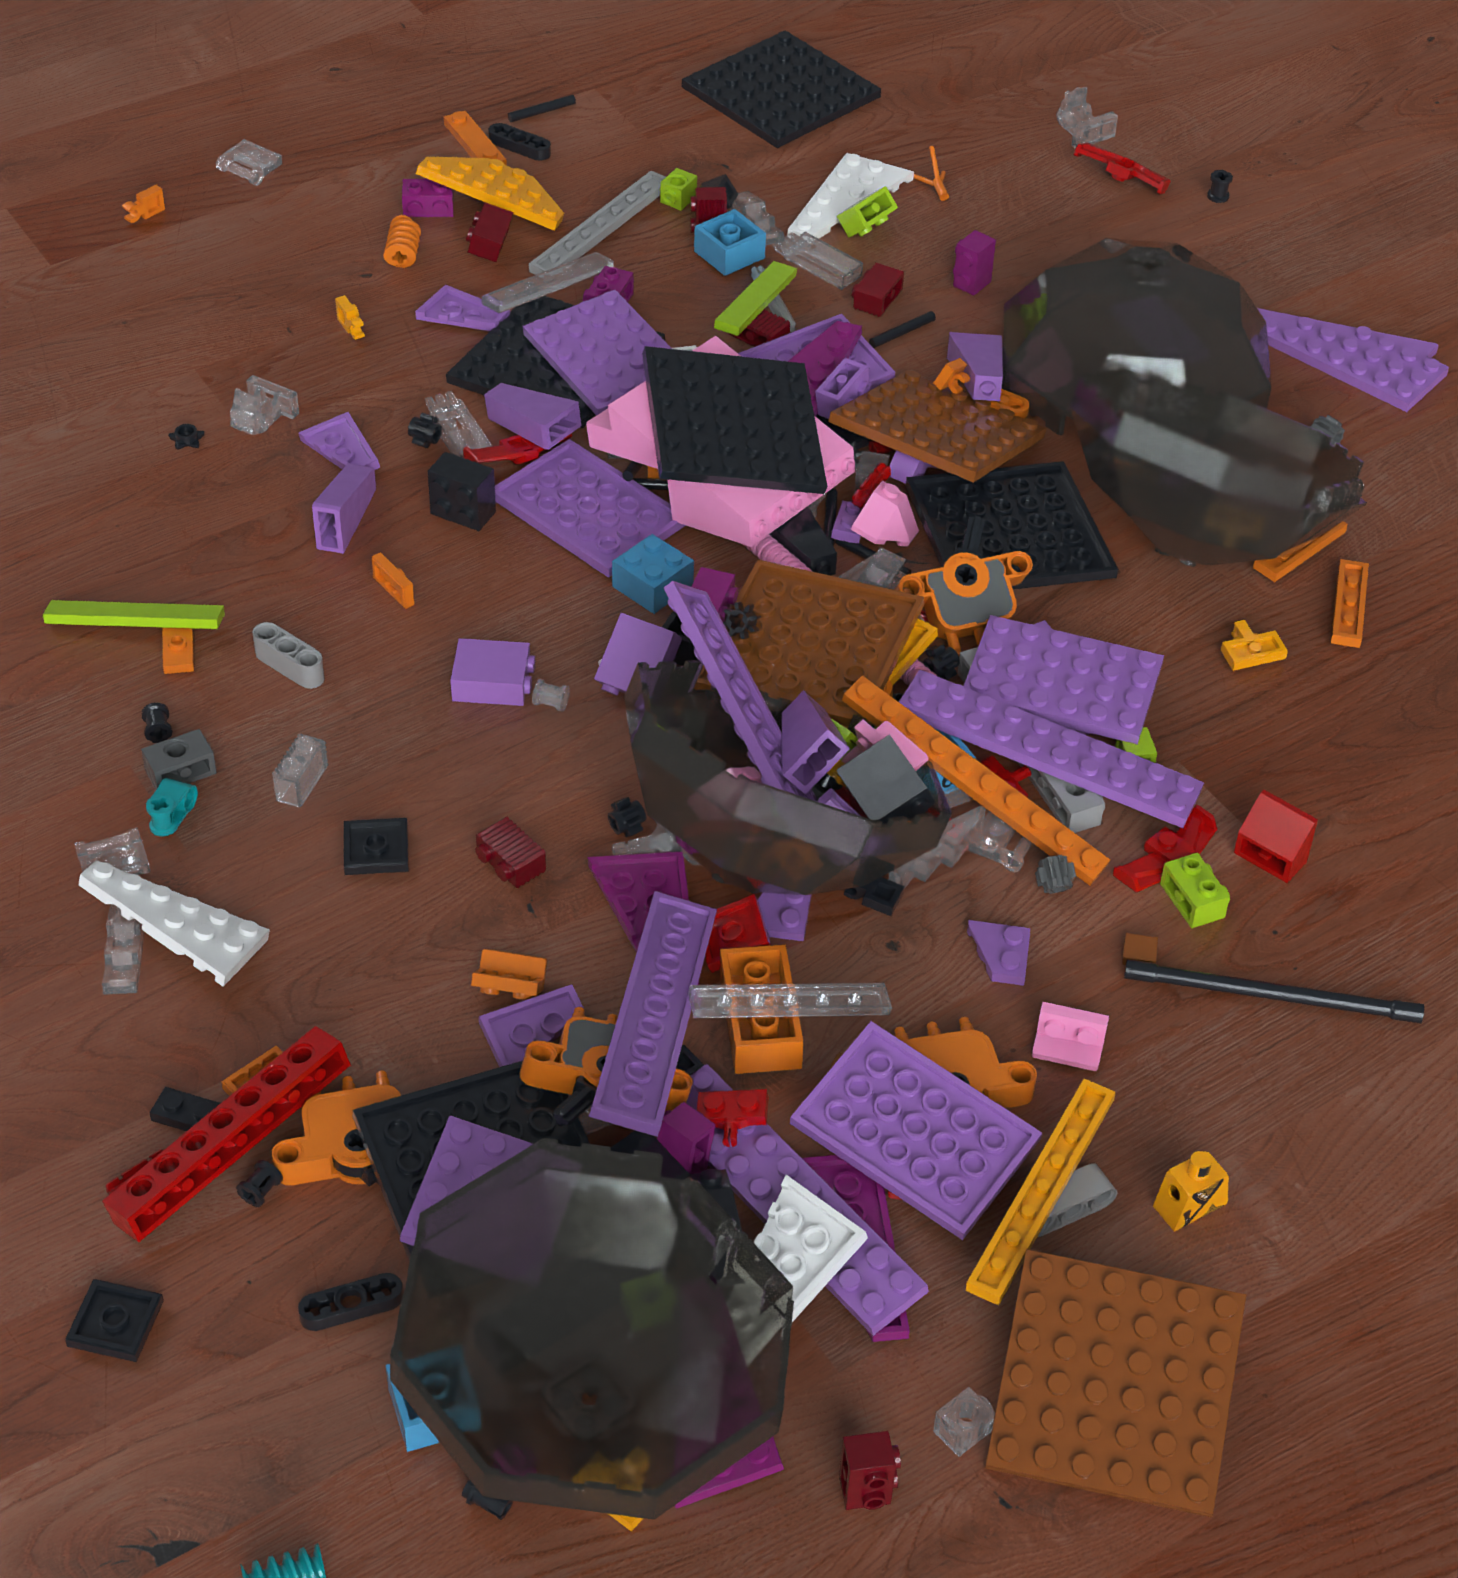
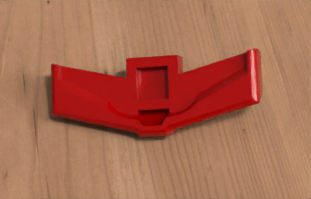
M1088 142L1078 144L1075 149L1074 156L1076 157L1086 155L1108 164L1105 171L1112 173L1111 177L1118 181L1124 182L1125 180L1137 177L1158 188L1157 193L1160 195L1166 192L1171 183L1170 179L1136 161Z
M572 433L568 435L566 438H564L562 441L565 442L568 439H571ZM515 435L499 440V446L470 449L466 446L463 449V458L479 464L502 460H511L515 464H522L538 459L539 453L546 449L520 435Z
M1195 805L1184 828L1180 827L1177 833L1166 826L1145 841L1144 851L1148 855L1123 866L1118 865L1114 867L1113 876L1136 893L1160 883L1164 863L1197 852L1199 855L1217 831L1214 816L1201 806Z

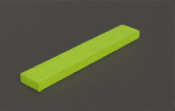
M773 261L715 319L714 328L739 336L796 277L797 268Z
M51 600L43 613V619L46 624L218 629L225 612L224 605Z

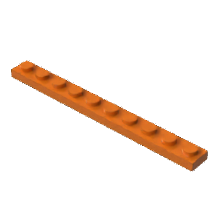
M863 675L844 693L842 698L844 703L876 727H879L885 721H889L927 754V765L1049 856H1067L1068 863H1074L1076 876L1089 886L1108 866L1110 862L1108 857Z

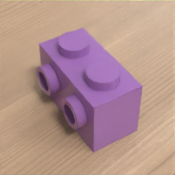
M844 358L815 391L818 415L829 419L831 411L871 390V383L869 381L868 366Z

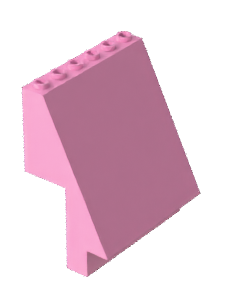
M717 336L692 350L695 352L740 356ZM646 381L610 403L606 410L586 422L589 446L658 469ZM815 417L828 486L825 492L827 493L855 472L854 450L849 443ZM667 480L672 521L675 520L680 524L750 547L824 495Z

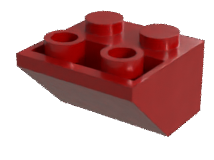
M1263 790L1238 832L1234 853L1288 883L1307 863L1318 819Z

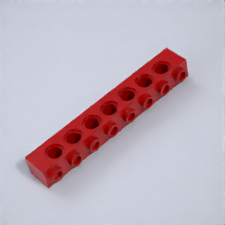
M314 1026L102 1200L114 1225L138 1243L301 1108L308 1099L319 1093L350 1067L351 1064L342 1042L319 1027Z

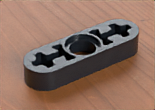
M495 123L488 128L489 139L496 146L538 161L546 160L551 156V143L545 138L504 123Z
M382 1273L308 1294L301 1299L298 1305L300 1322L307 1330L319 1331L393 1310L403 1300L402 1282L395 1274ZM388 1288L392 1294L385 1296L381 1289ZM367 1292H370L372 1298L370 1302L367 1300ZM347 1296H357L361 1299L360 1304L354 1308H346L341 1305V1302ZM331 1302L335 1303L336 1311L332 1312L330 1306ZM318 1308L320 1315L313 1316L311 1309Z

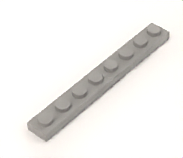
M654 171L648 172L529 263V272L547 281L553 279L660 196L661 181L665 176Z

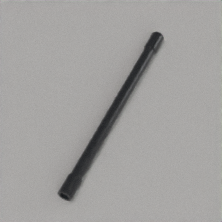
M1126 960L1124 979L1150 983L1161 982L1346 1010L1420 1024L1424 1017L1425 1007L1424 1004L1400 1000L1389 1001L1171 968L1143 961Z

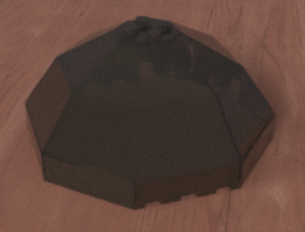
M1106 238L1046 269L1004 304L1001 328L1003 366L1001 389L1026 398L1029 401L1028 414L1032 417L1039 416L1046 421L1045 426L1058 435L1064 434L1067 415L1080 424L1081 432H1085L1088 436H1104L1106 428L1113 429L1112 437L1131 438V436H1141V439L1159 440V434L1162 432L1167 433V441L1185 442V440H1191V435L1207 427L1204 445L1210 446L1222 439L1223 434L1229 430L1234 432L1248 424V420L1253 416L1258 415L1260 417L1267 412L1272 386L1265 319L1238 281L1178 243ZM1137 383L1148 384L1142 426L1133 425Z
M1126 368L1081 374L1070 408L1091 479L1155 546L1154 550L1160 554L1174 556L1180 559L1181 563L1191 567H1195L1197 563L1209 566L1273 559L1301 550L1367 503L1361 498L1365 487L1364 482L1358 478L1364 461L1354 455L1349 458L1347 456L1349 450L1337 442L1332 445L1330 443L1332 437L1324 432L1228 393L1219 391L1218 396L1204 393L1206 390L1204 387L1185 383L1184 387L1181 388L1170 385V379L1150 375L1148 380L1136 377V371Z
M687 660L684 666H677V663L674 661L658 662L656 667L649 668L648 663L638 662L624 699L630 742L647 815L700 865L712 873L711 877L714 880L745 889L751 893L811 895L865 886L937 847L952 812L934 766L929 760L916 772L936 803L929 807L924 814H916L910 821L905 816L893 817L889 819L887 824H882L878 819L871 820L751 780L743 774H739L736 778L726 770L728 768L747 766L755 767L758 771L759 769L746 756L748 748L744 740L736 734L734 730L735 723L730 714L723 709L720 703L721 697L717 689L711 685V690H693L704 664L699 660ZM759 690L769 710H772L770 712L782 732V712L793 701L782 697L775 699L769 697L767 692ZM854 714L848 730L857 736L854 727L863 719L873 728L875 725L862 716Z
M543 1138L419 1214L415 1243L412 1248L405 1291L402 1296L395 1339L390 1354V1381L483 1497L655 1520L779 1432L784 1408L794 1301L792 1300L793 1285L751 1239L748 1240L746 1232H739L741 1228L736 1224L735 1220L723 1210L698 1180H692L690 1177L685 1180L661 1177L663 1157L659 1153L634 1150V1154L610 1151L611 1147L582 1143L581 1147L558 1144V1140ZM727 1251L724 1275L716 1285L709 1276ZM586 1393L589 1397L593 1395L598 1396L594 1405L583 1404L582 1394Z

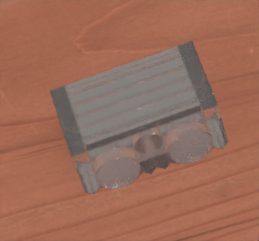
M304 734L297 735V738L291 743L292 746L288 747L289 751H286V755H283V759L280 760L281 763L277 764L278 767L272 772L276 801L296 807H301L329 765L327 763V751L325 750L327 747L324 740Z

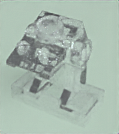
M1077 87L1072 92L1066 91L1064 93L1065 98L1062 100L1061 106L1056 113L1058 123L1073 135L1071 145L1075 149L1078 144L1084 142L1095 144L1115 137L1118 115L1113 111L1097 117L1092 115V108L1089 103H1086L1088 87L1080 89Z
M252 375L246 380L248 393L238 388L235 389L233 406L230 410V427L250 435H256L265 432L281 415L294 419L299 414L297 392ZM266 393L274 395L273 399L267 397Z

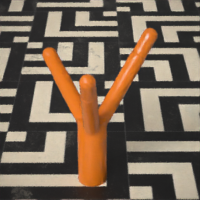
M930 146L935 178L931 180L915 173L913 178L934 186L939 199L945 201L949 198V194L943 184L946 172L941 171L939 175L934 146Z

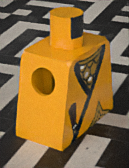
M1194 1152L1190 1159L1170 1168L1166 1172L1153 1207L1175 1232L1227 1204L1229 1176L1209 1152Z

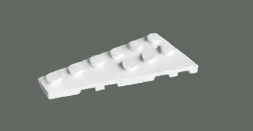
M846 153L790 225L787 238L808 244L813 243L829 233L832 226L837 223L841 224L837 218L838 214L885 186L889 191L895 192L899 189L901 183H909L913 180L914 171L885 164L879 160L860 157L857 154Z
M96 860L80 874V887L103 903L114 904L119 907L121 915L127 920L136 919L142 923V930L177 955L186 954L194 960V967L201 972L207 969L216 975L215 981L223 987L268 941L270 930L259 926L253 921L244 920L229 914L226 910L214 908L200 902L196 898L179 894L166 886L157 885L142 879L136 874H130L117 869L109 863Z
M785 1175L781 1184L782 1190L777 1201L772 1203L768 1211L769 1218L762 1233L757 1235L748 1254L753 1273V1282L736 1284L733 1295L728 1300L750 1368L868 1239L866 1231L788 1175Z

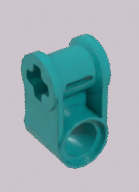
M164 778L160 782L157 790L146 802V810L151 815L150 831L154 835L169 836L177 830L183 819L196 804L198 796L197 787L170 778Z

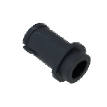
M472 1476L462 1492V1497L467 1499L466 1503L468 1505L476 1504L500 1520L507 1515L514 1499L487 1484L486 1478L483 1476L479 1478Z

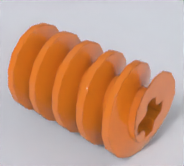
M401 214L393 218L390 223L383 256L388 264L406 268L413 265L416 260L421 228L410 217Z

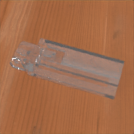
M791 232L773 244L774 250L783 255L784 259L840 290L862 277L863 262L807 232L802 233L800 236Z
M452 391L445 393L446 399L442 394L435 395L436 402L431 396L425 398L430 415L437 417V424L442 426L441 439L451 454L463 458V449L466 446L470 449L493 447L463 401L457 399ZM453 418H457V420L463 427L462 429H459L458 426H456V420Z

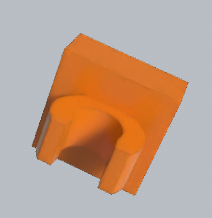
M961 358L947 363L933 384L940 390L949 387L955 394L962 392L963 388L958 384V379L963 384L970 381L969 375L963 372L967 364Z

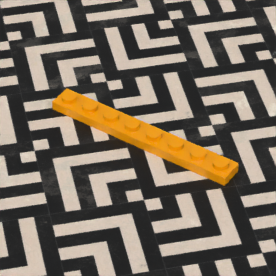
M1083 1079L969 1277L965 1291L999 1306L1024 1262L1026 1249L1030 1250L1111 1107L1115 1098V1091Z

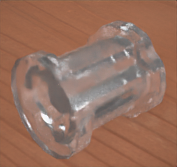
M538 679L533 690L532 702L537 706L540 704L556 707L557 711L563 712L568 703L570 688L568 685L559 687L547 684L544 679Z

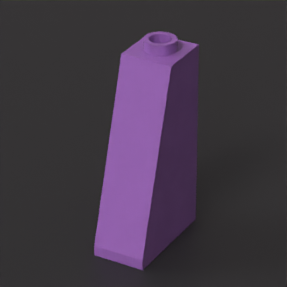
M949 332L947 359L951 362L961 358L967 364L963 372L969 375L970 381L964 383V386L972 399L1000 401L1003 378L1002 336Z
M500 383L484 394L488 419L547 450L582 426L578 401Z
M347 463L314 501L312 512L317 549L344 554L376 491L374 468Z
M803 690L782 712V774L806 795L850 748L826 710Z

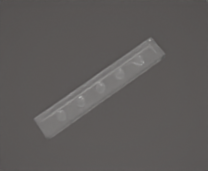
M594 252L482 296V305L502 313L594 277L596 274L599 275L604 266L613 267L614 261L600 253Z
M885 983L690 985L688 991L694 1018L890 1015L892 1009Z

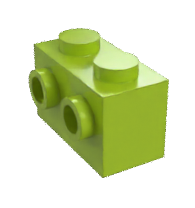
M885 186L837 215V218L848 238L857 233L862 237L873 230L871 225L875 224V226H878L889 219L887 215L896 210L898 206Z
M1198 852L1164 863L1160 885L1191 929L1225 918L1228 903L1230 902L1229 892L1224 885L1220 884L1213 874L1211 866L1204 862Z

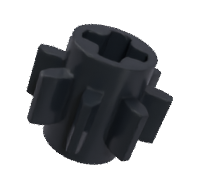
M423 412L420 418L413 417L408 426V435L413 437L412 443L425 448H429L430 443L436 444L442 434V426L437 424L438 418Z
M735 602V610H724L727 618L723 624L731 630L729 632L730 637L736 636L740 632L741 639L749 638L748 631H759L756 623L761 618V615H756L753 611L754 604L747 605L744 608L742 602Z
M942 643L925 651L928 658L924 659L923 664L931 672L945 680H949L957 675L954 668L959 666L960 659L952 647L945 648V645Z
M626 797L611 804L614 811L608 813V821L616 834L619 835L624 832L627 838L644 830L641 823L645 822L647 817L639 801L630 802L629 797Z

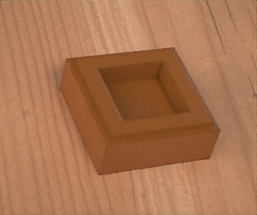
M1126 933L1122 965H1126L1127 959L1156 964L1158 937Z

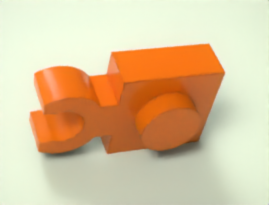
M154 185L136 194L137 201H128L122 205L123 209L130 212L124 216V219L128 222L135 223L140 217L146 220L165 210L162 188Z

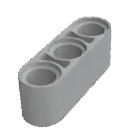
M263 622L253 628L255 654L260 661L304 688L312 689L322 685L325 679L323 660L318 650L274 623Z
M1096 1163L1088 1164L1073 1172L1038 1237L1107 1207L1115 1200L1118 1194L1116 1188Z

